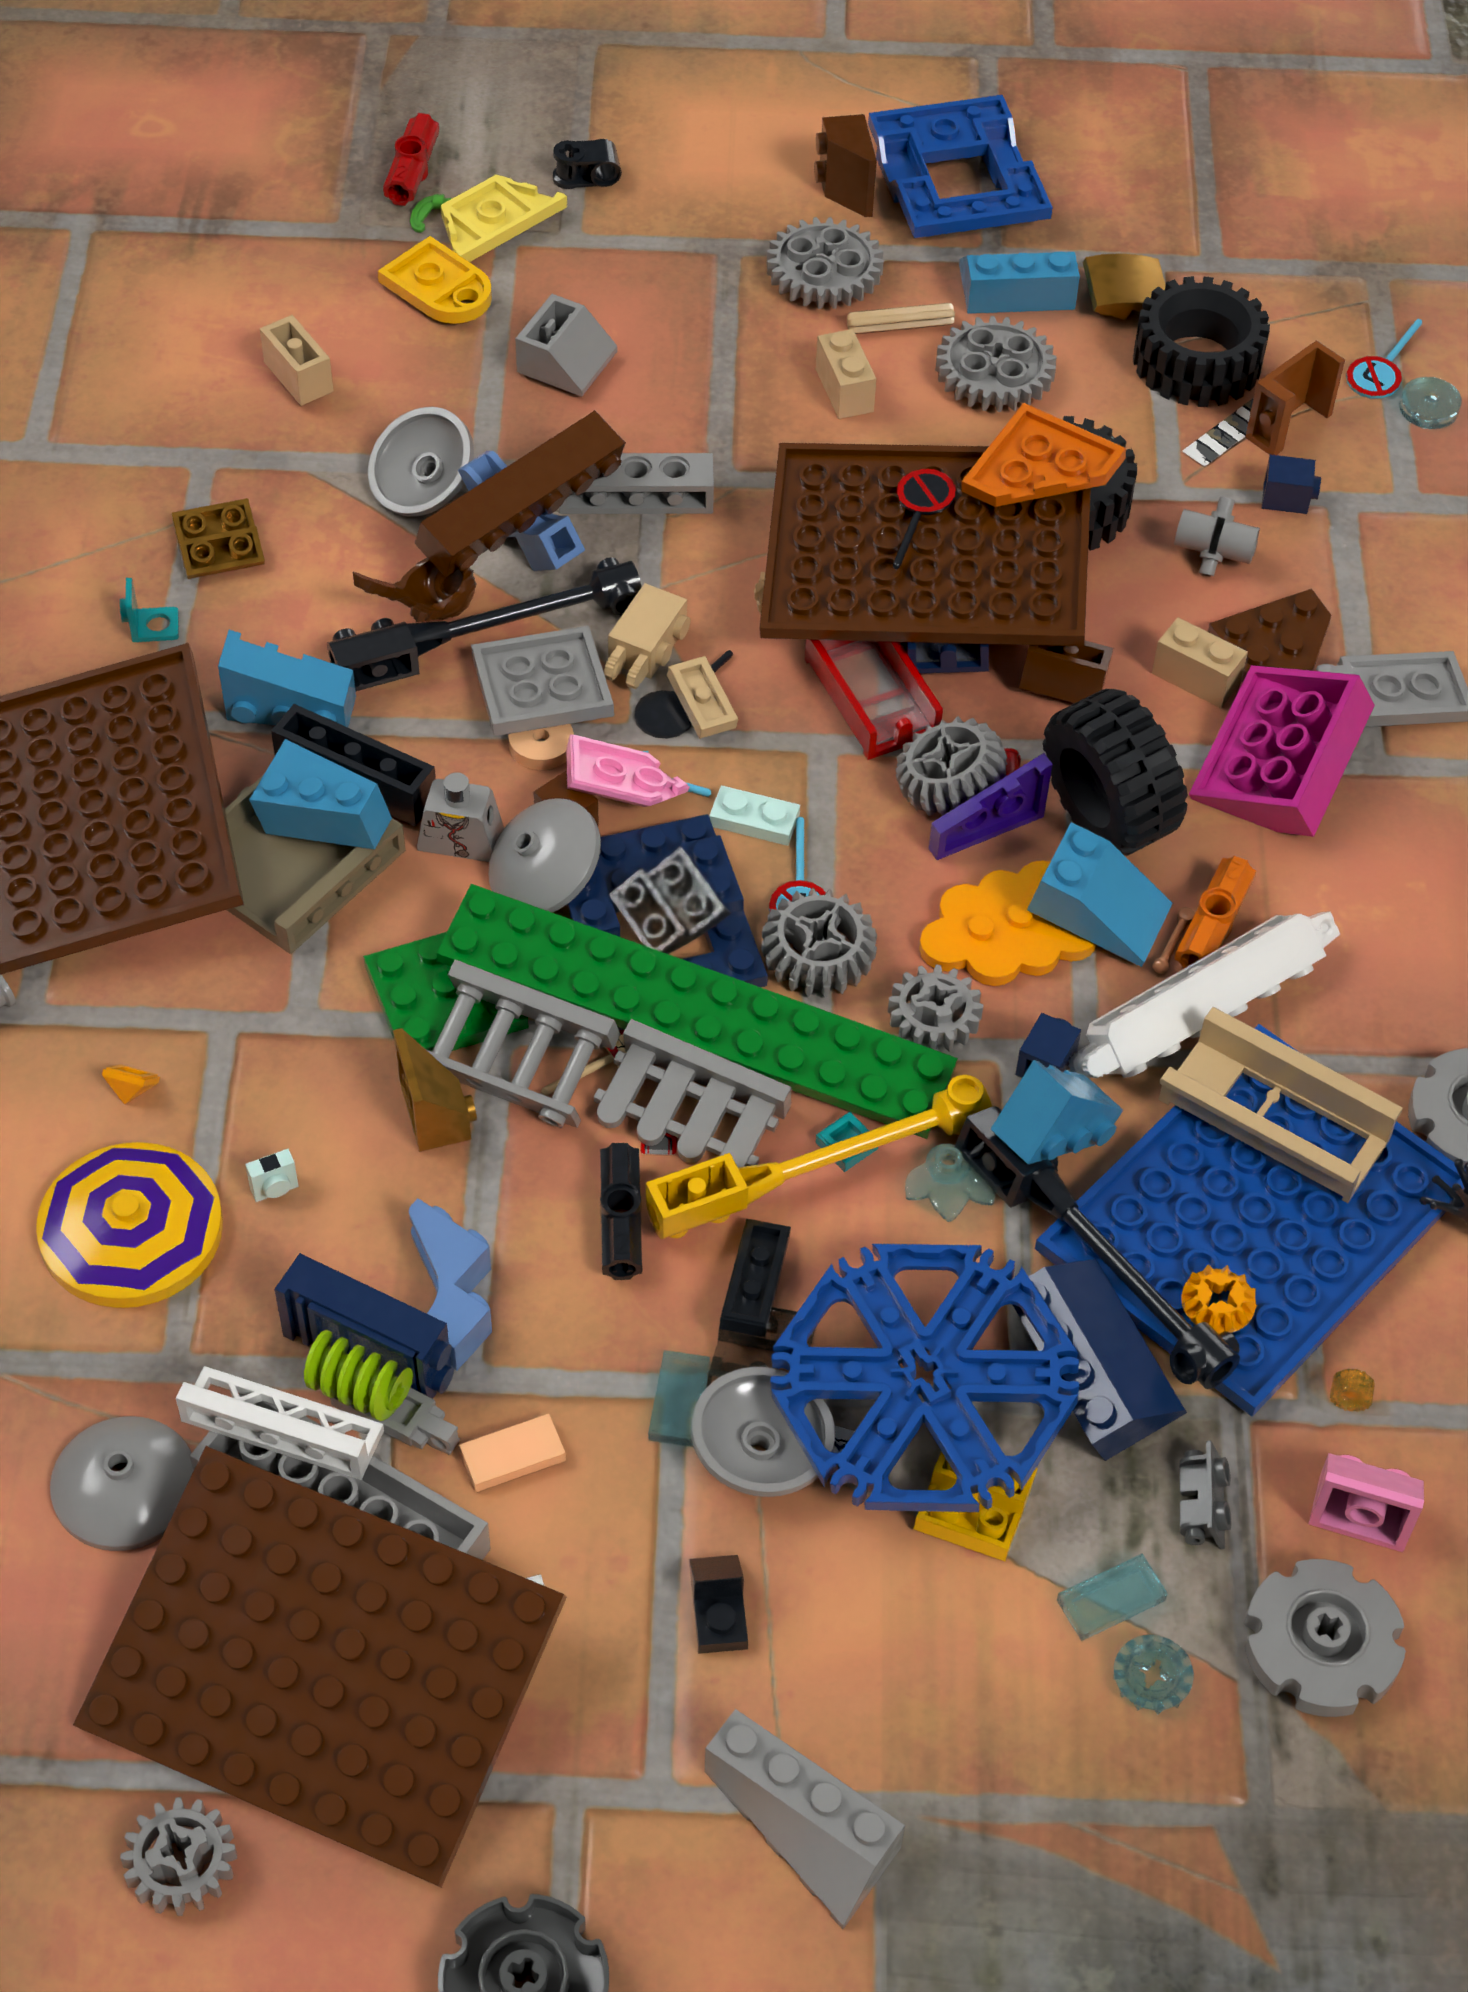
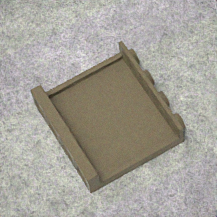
M261 777L250 787L244 788L239 793L237 799L225 808L244 905L227 909V911L289 954H292L406 851L403 825L392 818L375 849L266 834L249 801L261 781Z

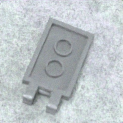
M1454 651L1340 656L1337 666L1322 664L1316 668V671L1360 676L1375 705L1365 727L1468 722V688Z

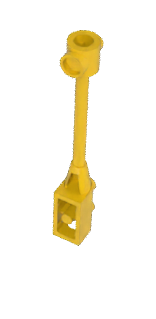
M959 1075L949 1082L948 1089L934 1094L931 1109L781 1163L772 1162L737 1167L732 1155L727 1153L646 1182V1207L651 1223L660 1239L667 1237L681 1238L689 1229L708 1222L722 1223L726 1221L731 1214L747 1209L749 1204L782 1185L785 1180L935 1126H939L948 1135H959L966 1117L992 1107L991 1100L980 1080L970 1075Z

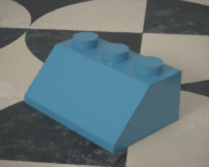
M1075 252L967 255L959 259L967 314L1075 310L1080 279Z

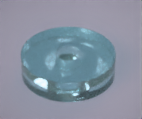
M1420 377L1411 380L1405 385L1399 408L1404 418L1410 423L1425 429H1441L1455 422L1460 411L1462 398L1459 391L1451 383L1435 377Z

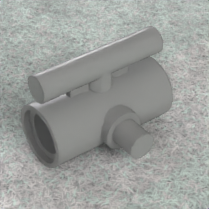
M1220 496L1217 509L1212 511L1211 516L1186 509L1182 512L1174 545L1200 551L1199 557L1203 558L1199 570L1201 574L1214 576L1217 564L1222 562L1223 557L1250 564L1255 554L1260 528L1234 522L1235 516L1231 515L1235 503L1233 499Z

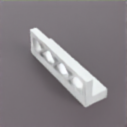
M206 1366L203 1367L195 1385L183 1382L176 1396L181 1422L362 1480L384 1432L383 1423ZM210 1384L228 1389L232 1397L208 1390ZM261 1401L274 1404L277 1412L254 1404ZM307 1415L318 1418L322 1426L300 1420L299 1418ZM355 1430L367 1434L365 1440L344 1433Z

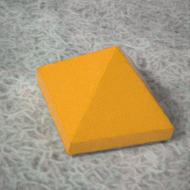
M122 1064L106 1067L102 1072L103 1078L124 1105L157 1085L160 1080L158 1074Z

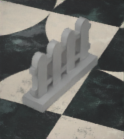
M630 1019L623 1033L625 1051L627 1053L618 1050L614 1058V1064L619 1066L606 1091L598 1088L594 1095V1102L599 1103L597 1115L600 1124L606 1128H616L621 1125L626 1116L639 1121L637 1125L638 1138L643 1144L648 1146L660 1143L666 1133L680 1138L677 1143L678 1155L681 1160L687 1163L698 1162L707 1150L719 1156L730 1153L737 1167L758 1165L759 1157L753 1154L765 1130L775 1132L779 1119L773 1117V1115L785 1119L791 1107V1087ZM653 1064H656V1065H658V1066H660V1067H663V1068H665V1069H667V1070L661 1069V1068H659V1067H657V1066H654ZM648 1078L658 1082L659 1085L647 1108L633 1103L645 1079ZM693 1081L698 1082V1083H700V1084H702V1085H705V1086H707V1087H703V1086H701V1085H699V1084L694 1083ZM685 1095L699 1100L687 1125L673 1120ZM733 1098H735V1099H737V1100H740V1101H742V1102H744V1103H747V1104L745 1105V1104H743V1103H741V1102H738V1101L734 1100ZM726 1112L739 1117L727 1143L713 1138Z

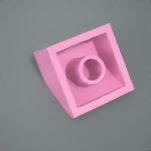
M1328 1453L1320 1474L1308 1524L1403 1552L1423 1508L1424 1481L1412 1478L1401 1470H1385L1365 1464L1360 1459L1350 1455L1337 1456Z

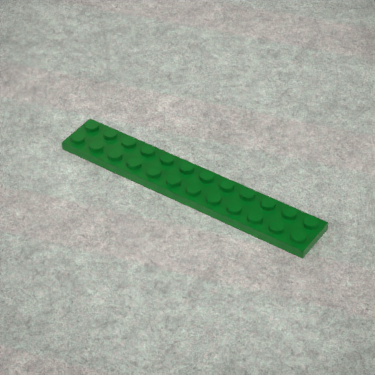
M474 884L470 885L436 953L437 962L452 966L454 960L461 961L614 1019L617 1027L624 1030L630 1019H633L788 1085L795 1092L886 1125L931 1109L934 1094L948 1088L958 1058ZM931 1128L914 1135L927 1139Z

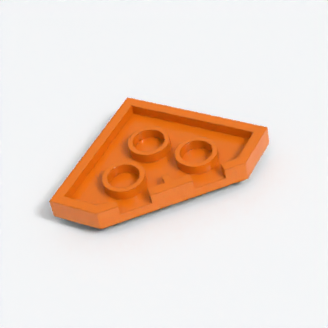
M1023 403L963 478L961 489L962 492L998 507L1103 486L1107 484L1126 459V448Z

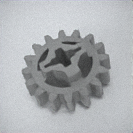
M936 964L934 972L928 973L923 966H918L916 977L905 972L902 984L894 983L892 996L889 997L888 1013H891L890 1026L899 1027L898 1037L903 1039L911 1036L914 1038V1043L920 1045L922 1043L929 1044V1048L934 1050L937 1049V1045L943 1044L948 1052L953 1051L955 1040L966 1045L969 1040V1033L977 1034L983 1012V1004L980 1003V990H971L972 979L970 977L964 978L961 981L958 980V969L953 968L948 974L942 973L941 965Z
M177 1797L173 1804V1810L166 1811L158 1802L154 1804L156 1816L150 1820L143 1815H139L136 1818L141 1830L139 1834L134 1832H126L124 1838L127 1846L132 1850L120 1854L123 1867L129 1869L124 1874V1878L128 1888L137 1887L135 1895L139 1903L143 1904L153 1897L152 1904L156 1913L161 1914L169 1903L174 1905L177 1916H183L185 1903L193 1902L200 1911L204 1909L202 1896L210 1893L212 1896L219 1898L222 1895L218 1883L219 1879H233L232 1867L227 1863L237 1859L236 1847L234 1844L229 1843L234 1838L230 1825L220 1826L223 1820L218 1809H214L205 1816L202 1800L197 1799L191 1809H185L181 1797ZM182 1826L193 1827L194 1829L191 1830ZM157 1838L154 1847L148 1850L152 1842ZM172 1843H175L178 1850L182 1851L186 1857L184 1858L187 1866L186 1870L172 1856L174 1854L171 1846ZM211 1862L207 1870L200 1876L204 1865ZM164 1883H170V1884H173V1885H176V1886H173V1887H172V1886H166V1885H162V1884H164Z

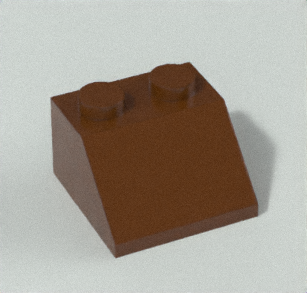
M865 115L822 117V132L816 133L817 154L820 155V161L814 162L816 183H822L826 198L864 217H873L877 159Z

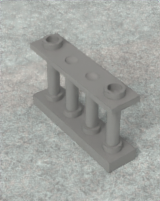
M454 960L448 976L456 989L458 998L433 1051H427L455 1075L460 1083L539 1113L538 1117L542 1121L552 1126L562 1128L565 1123L578 1128L581 1119L575 1107L568 1104L593 1049H599L600 1045L614 1049L620 1036L615 1020L461 961ZM482 999L495 1004L498 1012L472 1067L449 1059V1056L474 1003L479 1004ZM520 1015H524L534 1019L538 1027L512 1082L488 1074L513 1019H519ZM560 1030L575 1035V1039L578 1042L554 1094L550 1098L528 1088L553 1034H559Z

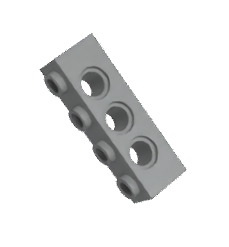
M622 453L620 457L622 460L621 465L614 473L607 477L601 475L593 481L592 485L580 495L572 494L559 507L560 514H712L714 497L713 453Z

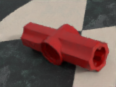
M417 113V116L410 118L404 135L395 142V158L383 186L384 196L389 198L394 205L406 206L409 201H413L420 182L428 176V161L439 135V123L434 121L430 114Z

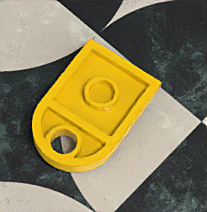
M431 236L378 270L379 283L429 317L440 322L453 324L469 322L483 315L491 305L492 292L489 277L481 269ZM473 300L475 302L466 304L461 301Z

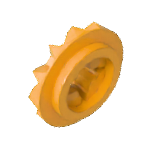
M1208 1264L1203 1271L1198 1273L1192 1272L1188 1281L1183 1286L1181 1295L1182 1306L1188 1318L1195 1325L1207 1322L1218 1334L1224 1331L1232 1333L1244 1328L1253 1318L1257 1306L1255 1300L1256 1288L1249 1286L1245 1274L1238 1276L1230 1271L1228 1265L1222 1269H1213ZM1223 1291H1230L1227 1303L1221 1300L1216 1304L1212 1303L1208 1307L1213 1292L1220 1294Z

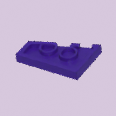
M1045 753L932 822L929 850L935 859H942L1043 818L1053 765Z

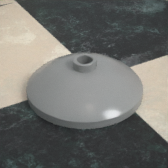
M439 407L414 409L395 419L377 439L369 459L368 480L371 491L376 499L391 512L402 516L429 514L447 504L464 485L458 469L472 461L474 457L473 440L467 426L455 414Z
M561 798L543 800L520 812L506 825L494 845L488 870L491 890L549 912L557 911L567 905L586 886L599 859L601 839L598 825L593 816L580 804Z
M748 1367L734 1370L713 1381L699 1397L691 1422L693 1446L703 1466L724 1485L753 1496L775 1497L801 1490L818 1478L772 1398L771 1376H785L788 1372L768 1367ZM814 1399L806 1405L804 1413L824 1447L832 1452L835 1442V1426L832 1414L824 1399ZM761 1445L766 1451L756 1450L752 1446Z
M116 1417L88 1427L67 1444L53 1468L50 1481V1495L57 1518L74 1538L97 1549L126 1551L156 1542L162 1538L193 1473L190 1459L191 1451L188 1445L178 1433L167 1425L144 1417ZM117 1464H127L125 1469L121 1471L111 1470Z

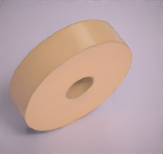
M571 724L508 734L510 753L516 762L529 769L549 770L556 768L567 761L566 750L570 734L574 735Z

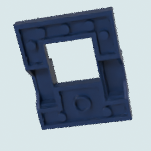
M708 814L600 837V854L596 868L583 890L567 904L572 920L620 937V924L616 916L617 912L691 897L711 953L688 957L683 960L758 987L767 986L768 975L743 910L744 898L721 836H716Z

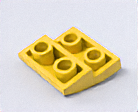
M942 1451L934 1467L928 1490H948L957 1481L956 1474ZM1038 1468L1034 1470L1022 1491L1018 1482L1012 1477L1014 1481V1496L1011 1498L1006 1495L1002 1487H990L987 1491L992 1497V1507L989 1509L980 1504L978 1495L975 1493L972 1495L979 1503V1512L918 1511L913 1530L1005 1562Z

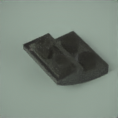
M681 846L647 873L644 869H639L609 894L643 945L666 954H670L692 942L732 914L692 857Z

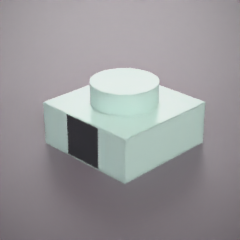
M289 1149L245 1164L250 1190L256 1202L267 1198L283 1196L289 1190L299 1187L295 1162Z

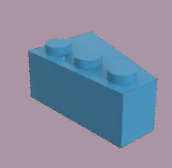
M228 630L218 664L227 720L241 723L276 725L291 706L296 704L345 727L349 726L356 700L353 670L303 654L302 660L277 652L278 645L266 642L265 647H261L240 640L241 633Z
M287 739L282 743L249 799L266 834L369 849L376 848L392 819L377 783Z
M1033 1060L994 1122L991 1130L1027 1164H1032L1046 1159L1053 1160L1057 1156L1070 1152L1077 1153L1091 1146H1102L1114 1135L1117 1129L1114 1124L1123 1112V1109L1087 1076L1069 1070L1061 1072L1053 1065H1049L1046 1068L1039 1061Z

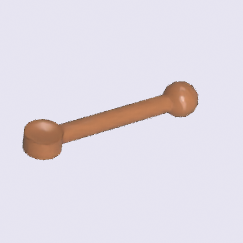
M1183 907L1178 911V923L1161 957L1156 958L1152 964L1153 970L1156 973L1164 974L1168 971V960L1185 926L1190 925L1195 915L1191 908Z

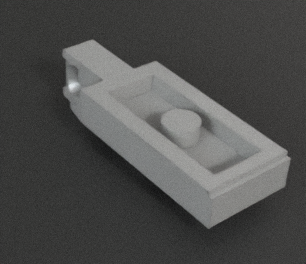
M410 1388L406 1398L396 1412L384 1421L372 1418L370 1412L364 1414L355 1410L353 1404L347 1406L340 1403L337 1397L330 1398L331 1404L342 1411L383 1423L384 1433L409 1446L413 1445L416 1448L423 1449L427 1443L432 1448L450 1455L460 1441L457 1432L458 1427L443 1420L445 1412L436 1406L435 1400Z

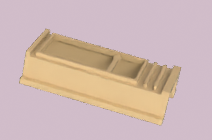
M1212 1007L1204 1018L1199 1041L1180 1068L1175 1070L1169 1066L1159 1083L1162 1085L1159 1096L1161 1102L1167 1105L1171 1102L1338 1193L1343 1196L1342 1200L1346 1203H1349L1390 1141L1397 1118L1403 1107L1215 1007ZM1242 1073L1273 1089L1267 1092L1266 1101L1257 1113L1226 1097ZM1280 1093L1367 1139L1352 1163L1349 1164L1264 1118L1271 1105L1279 1101Z

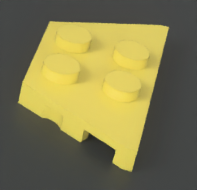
M494 175L441 205V216L453 251L471 262L567 208V196L560 192H557L554 197L539 194L535 185L525 182L518 183L511 178Z

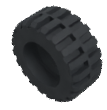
M1103 689L1056 712L1051 717L1043 734L1045 736L1043 750L1053 764L1052 778L1050 779L1053 788L1057 790L1061 798L1059 801L1064 810H1067L1072 817L1071 821L1074 824L1110 841L1124 856L1131 855L1173 833L1180 827L1188 806L1185 802L1188 793L1187 786L1183 784L1184 773L1175 756L1177 754L1173 745H1170L1165 737L1166 732L1160 724L1155 722L1150 710L1140 705V700L1133 695H1127V692L1122 690Z

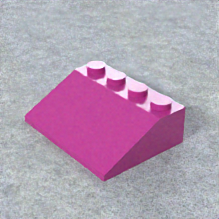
M1251 665L1189 792L1190 798L1275 832L1314 837L1375 706L1360 676Z

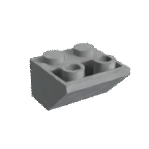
M554 294L549 296L515 338L518 373L581 397L617 353L616 343L584 305Z

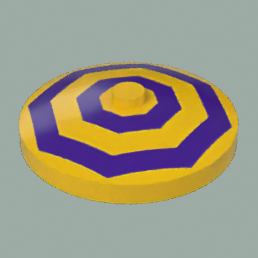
M144 1142L121 1143L104 1147L81 1157L69 1165L53 1181L45 1193L38 1210L36 1222L37 1241L43 1261L59 1285L84 1301L114 1308L149 1305L169 1298L185 1289L204 1272L214 1258L223 1230V1215L219 1195L208 1173L191 1157L178 1150L160 1144Z

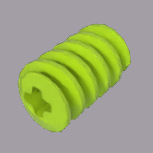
M327 1329L320 1332L312 1344L304 1368L306 1387L315 1391L321 1389L323 1395L330 1398L337 1397L340 1403L347 1406L353 1404L355 1410L364 1414L370 1412L372 1418L384 1421L392 1416L410 1390L413 1380L412 1369L407 1367L401 1372L399 1377H396L398 1362L389 1360L382 1369H379L381 1354L373 1352L363 1362L365 1347L357 1344L347 1354L349 1347L348 1339L340 1337L331 1347L332 1332Z

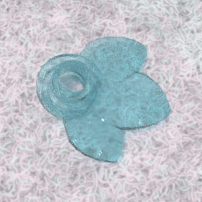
M940 1144L932 1148L927 1154L926 1163L911 1170L905 1181L907 1200L929 1198L934 1209L947 1222L953 1221L961 1213L969 1199L982 1205H993L996 1194L988 1183L962 1157L961 1152L954 1148V1144ZM942 1161H951L955 1164L946 1165Z

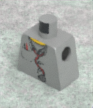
M451 773L445 779L433 780L423 811L417 851L490 862L494 845L504 829L492 789L487 786L469 784L468 777L462 773Z

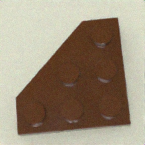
M1309 589L1209 624L1208 632L1248 651L1241 680L1243 682L1251 665L1313 671L1332 615L1315 592Z

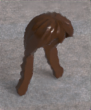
M428 558L418 562L399 582L394 584L353 572L354 586L364 590L366 593L378 594V596L386 597L391 601L397 600L411 608L410 615L414 617L416 622H429L436 619L446 620L449 617L453 618L460 615L469 607L477 585L473 576L474 570L470 569V567L465 571L458 569L445 577Z

